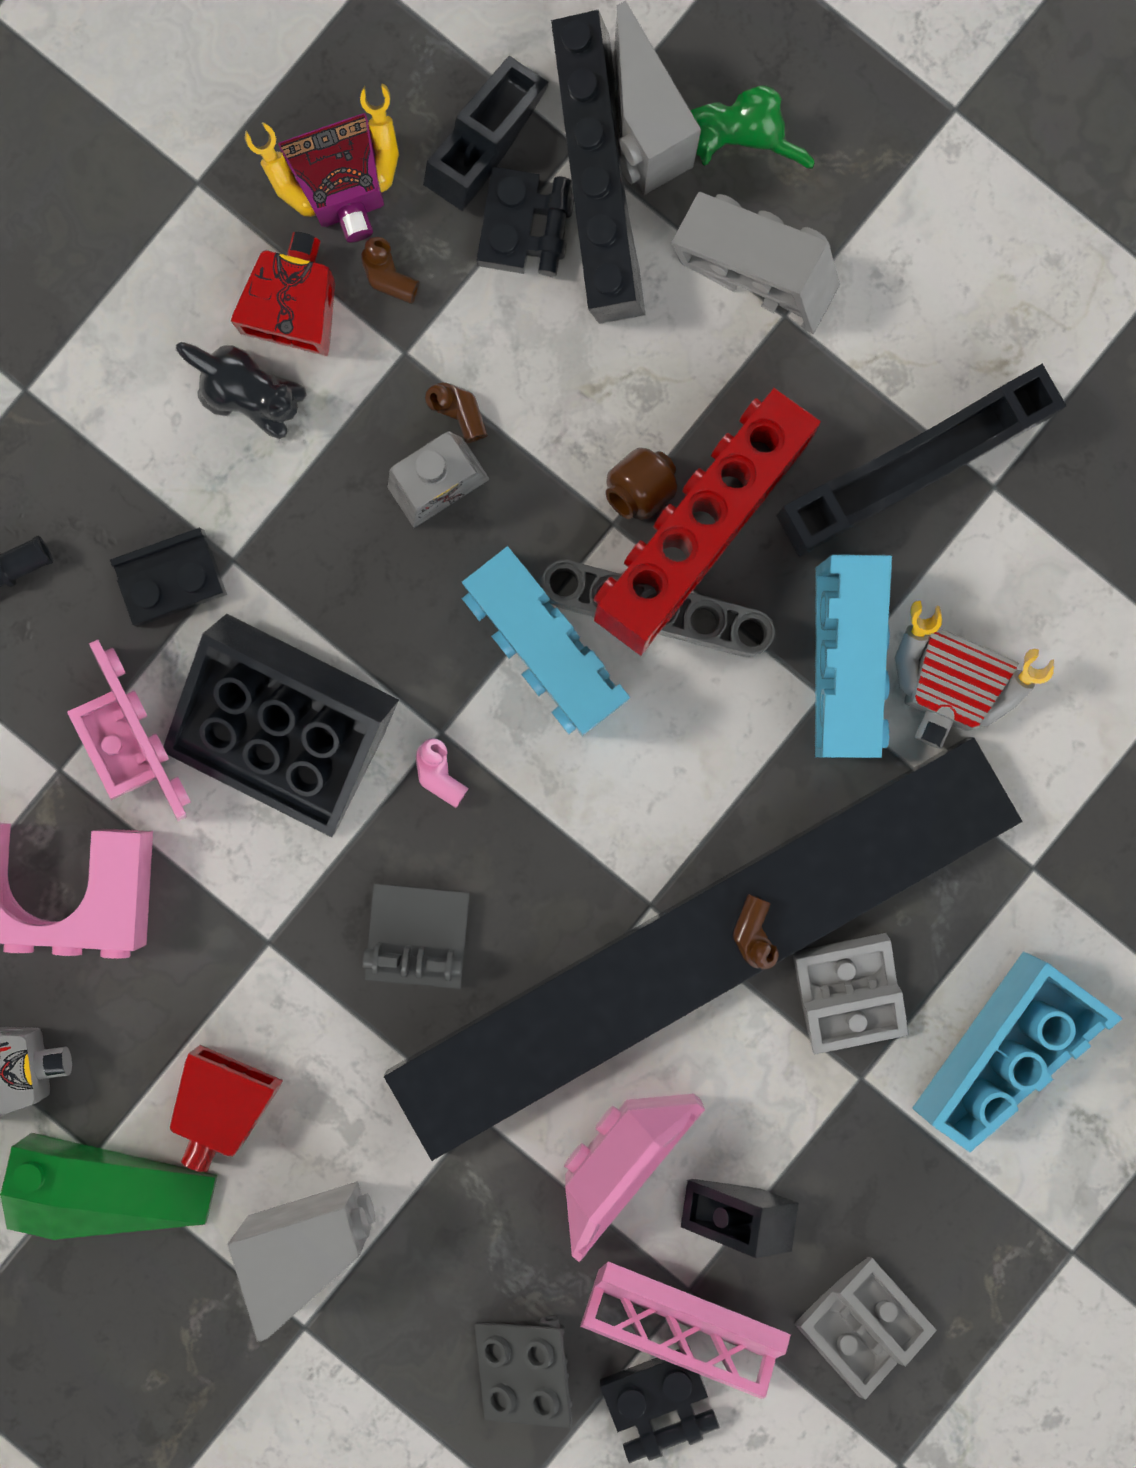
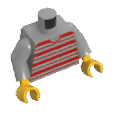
M916 601L911 606L912 625L907 627L895 655L899 688L906 694L904 704L925 713L915 739L939 749L942 748L952 725L965 731L976 730L978 727H988L1016 708L1033 690L1035 684L1047 682L1054 673V659L1043 669H1035L1030 665L1037 659L1039 649L1027 651L1024 656L1023 671L1016 670L1019 665L1018 662L941 629L942 615L939 605L936 606L932 617L927 619L919 618L922 611L921 601Z

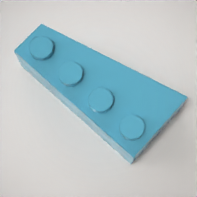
M508 546L462 581L463 586L469 592L462 597V600L479 621L487 616L495 625L498 631L491 637L509 659L516 653L528 667L521 675L538 696L547 691L558 705L551 713L568 734L576 729L581 736H584L631 698L620 684L617 686L613 684L609 679L610 674L605 669V665L587 646H583L574 627L557 607L554 608L550 604V599Z
M831 555L816 567L815 757L882 758V748L888 747L889 723L887 719H884V700L888 699L890 687L889 674L886 671V661L890 640L888 621L892 555Z
M1023 951L912 1109L933 1127L968 1152H972L1018 1111L1017 1105L1034 1090L1040 1092L1053 1080L1051 1075L1071 1057L1075 1059L1080 1057L1091 1047L1088 1042L1104 1028L1108 1030L1113 1028L1123 1018L1049 963Z

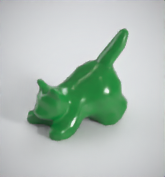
M761 85L746 90L738 95L732 106L716 102L690 110L701 129L696 155L700 157L703 166L708 165L712 155L724 145H740L760 150H771L808 169H812L815 162L805 148L785 140V123L780 111L782 98L772 87Z

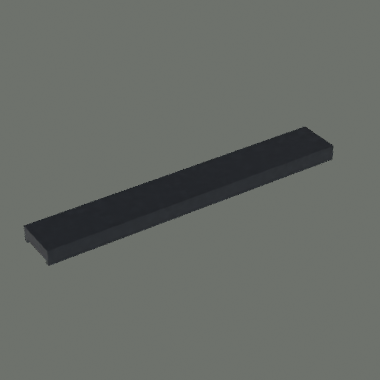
M974 737L964 738L389 1068L383 1077L429 1158L433 1161L766 970L749 965L744 960L733 938L735 926L748 894L771 903L762 928L771 944L775 945L778 949L779 957L776 962L778 963L1023 821Z

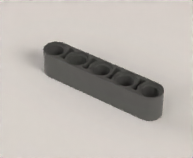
M559 560L546 568L542 577V588L552 605L595 617L598 603L594 601L598 590L610 577L618 580L622 574L570 560ZM562 572L573 575L578 583L576 591L566 597L555 594L550 587L552 578ZM641 583L633 587L636 594L642 598L649 599L658 595L654 587L649 584ZM691 593L659 635L742 657H752L762 653L772 644L775 628L772 620L758 610ZM705 609L715 616L716 628L713 633L701 634L692 627L691 615L694 611ZM746 621L753 622L760 627L762 640L758 646L749 647L741 642L738 636V628L741 623Z

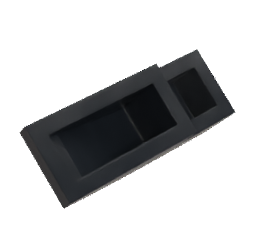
M508 56L457 115L454 130L428 159L423 185L463 212L490 177L492 167L498 166L546 91L548 81L511 56Z

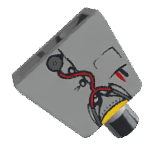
M448 431L395 464L389 470L388 489L413 528H415L490 479L465 440Z
M0 1027V1116L36 1104L49 1096V1078L71 1074L72 1058L69 1048L45 1049L40 1028Z

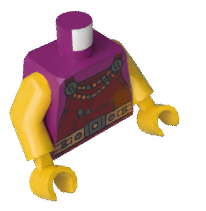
M381 84L385 100L380 106L369 104L366 99L365 86L361 91V105L367 113L372 115V119L369 122L366 113L356 115L279 142L278 145L281 152H276L274 149L276 136L268 124L262 122V125L269 134V140L267 144L261 147L253 145L248 132L245 131L244 138L246 144L253 152L262 156L261 166L277 196L302 216H316L322 227L340 222L345 239L350 243L365 240L373 234L367 213L384 205L383 192L392 186L398 162L399 150L393 121L390 116L386 115V110L390 104V92L384 84Z

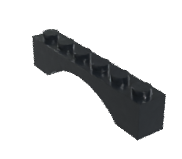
M598 9L551 20L587 305L590 313L601 324L644 316L646 314L640 268L634 245L621 167L616 121L615 74L610 36Z
M1042 363L900 446L783 506L776 517L800 557L1050 419L1064 409L1066 404Z

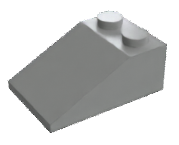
M625 0L617 5L614 47L620 159L622 173L630 184L637 182L643 194L646 195L693 168L701 129Z

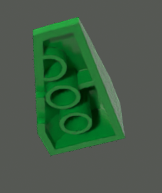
M30 1133L11 1147L0 1196L6 1229L56 1240L205 1225L208 1220L218 1175Z

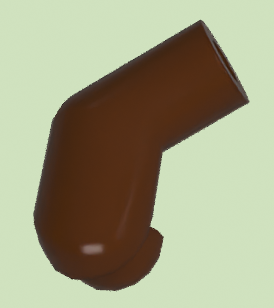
M382 237L370 238L365 243V248L361 254V262L370 286L379 292L412 304L416 298L420 282L396 271L390 253L391 246L387 240Z

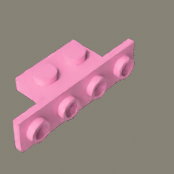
M99 640L89 643L112 691L67 711L110 799L118 798L156 779L177 821L186 818L183 806L191 803L178 777L172 780L168 779L161 763L169 760L157 734L147 737L139 721L147 717V714L135 690L125 694L117 677L126 673L114 648L112 647L104 651Z

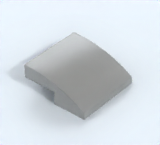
M887 933L803 949L793 953L804 1016L814 1054L909 1035L903 993L897 984L892 944Z
M867 1257L846 1273L794 1323L857 1396L865 1400L897 1363L906 1367L937 1331L872 1257Z

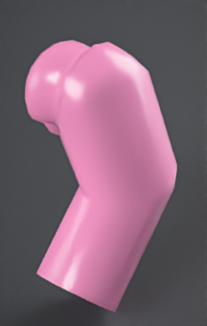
M428 739L419 746L416 753L419 782L422 787L457 808L469 788L449 776L445 744L439 739Z

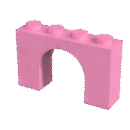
M0 823V944H4V952L32 953L34 952V946L52 947L53 955L78 956L82 955V948L101 949L100 957L121 959L129 958L131 951L146 946L153 831L92 830L88 887L81 904L70 916L62 921H46L26 912L12 895L8 882L11 823Z

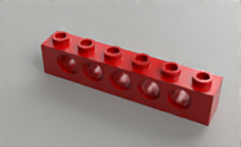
M773 388L763 402L755 398L750 403L739 420L743 424L742 428L735 436L729 433L725 434L711 454V457L715 459L706 472L698 468L693 473L682 490L686 494L677 508L669 504L663 510L653 526L657 532L647 544L640 540L626 557L624 565L628 568L618 580L610 577L597 592L594 601L598 603L594 621L640 656H642L812 442L821 421L777 389ZM762 442L770 448L771 452H760L751 443ZM727 476L735 477L741 481L743 487H729L722 478ZM706 512L714 518L715 523L702 524L694 518L693 513ZM669 547L678 548L684 552L687 559L673 561L664 554L663 550ZM641 583L649 584L654 587L658 595L650 599L642 598L636 594L633 587Z

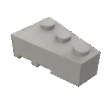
M698 192L671 242L682 265L733 292L739 286L764 297L765 299L761 307L772 313L775 312L779 305L803 318L800 328L813 335L840 286L830 245L824 235L808 227L798 230L787 226L779 217L767 211L761 210L756 214L743 209L738 202L723 194L712 197Z

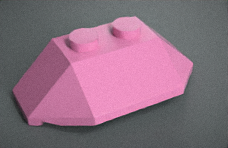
M694 1093L629 1099L619 1109L614 1106L610 1107L597 1123L595 1129L599 1134L587 1147L581 1143L569 1156L564 1165L568 1169L565 1174V1188L572 1257L578 1262L584 1258L589 1249L692 1124L705 1111L701 1099Z

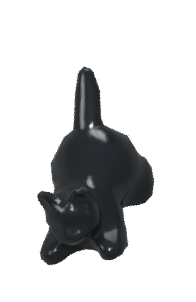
M179 342L176 344V351L185 362L201 372L197 394L202 406L215 415L229 416L232 411L240 412L251 419L269 436L277 439L286 437L288 429L284 421L291 420L296 415L298 410L297 402L303 401L306 397L305 387L261 370L247 351L236 346L224 345L210 354L189 343Z

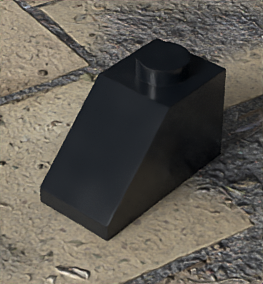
M687 1179L681 1228L754 1258L792 1252L799 1203L760 1188Z

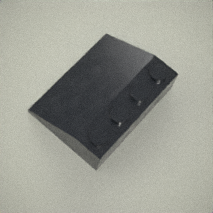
M225 614L201 636L163 747L168 756L332 838L383 739L399 699L229 614Z

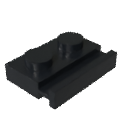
M199 527L110 559L111 566L115 569L118 578L117 582L132 625L139 627L227 595L212 550H210L207 543L206 533L202 528Z

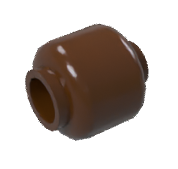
M637 448L608 472L606 498L620 516L626 519L646 520L656 514L676 495L677 481L674 475L676 467L673 461L661 451L655 453L647 448Z

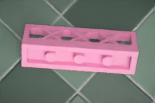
M607 1262L598 1270L580 1326L760 1399L766 1398L775 1360L786 1354L791 1336L789 1333L611 1262ZM603 1293L621 1300L629 1317L628 1320L613 1326L595 1319ZM633 1305L643 1308L646 1311L637 1315ZM653 1313L665 1317L674 1337L662 1344L648 1340L640 1322L641 1319ZM678 1323L688 1326L691 1329L682 1333ZM632 1324L636 1335L623 1330V1328ZM698 1331L710 1335L719 1356L707 1362L695 1359L685 1338ZM723 1341L733 1344L736 1347L727 1351ZM677 1342L682 1353L670 1349L668 1346ZM745 1349L763 1356L756 1383L739 1376L730 1357L731 1355ZM722 1361L727 1371L713 1365Z

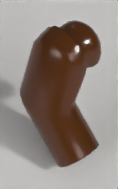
M445 382L428 388L425 394L427 406L433 411L458 420L466 443L479 441L488 436L474 394Z
M748 894L735 926L733 938L744 960L754 968L769 969L776 964L779 957L778 949L775 945L771 944L762 928L771 903Z

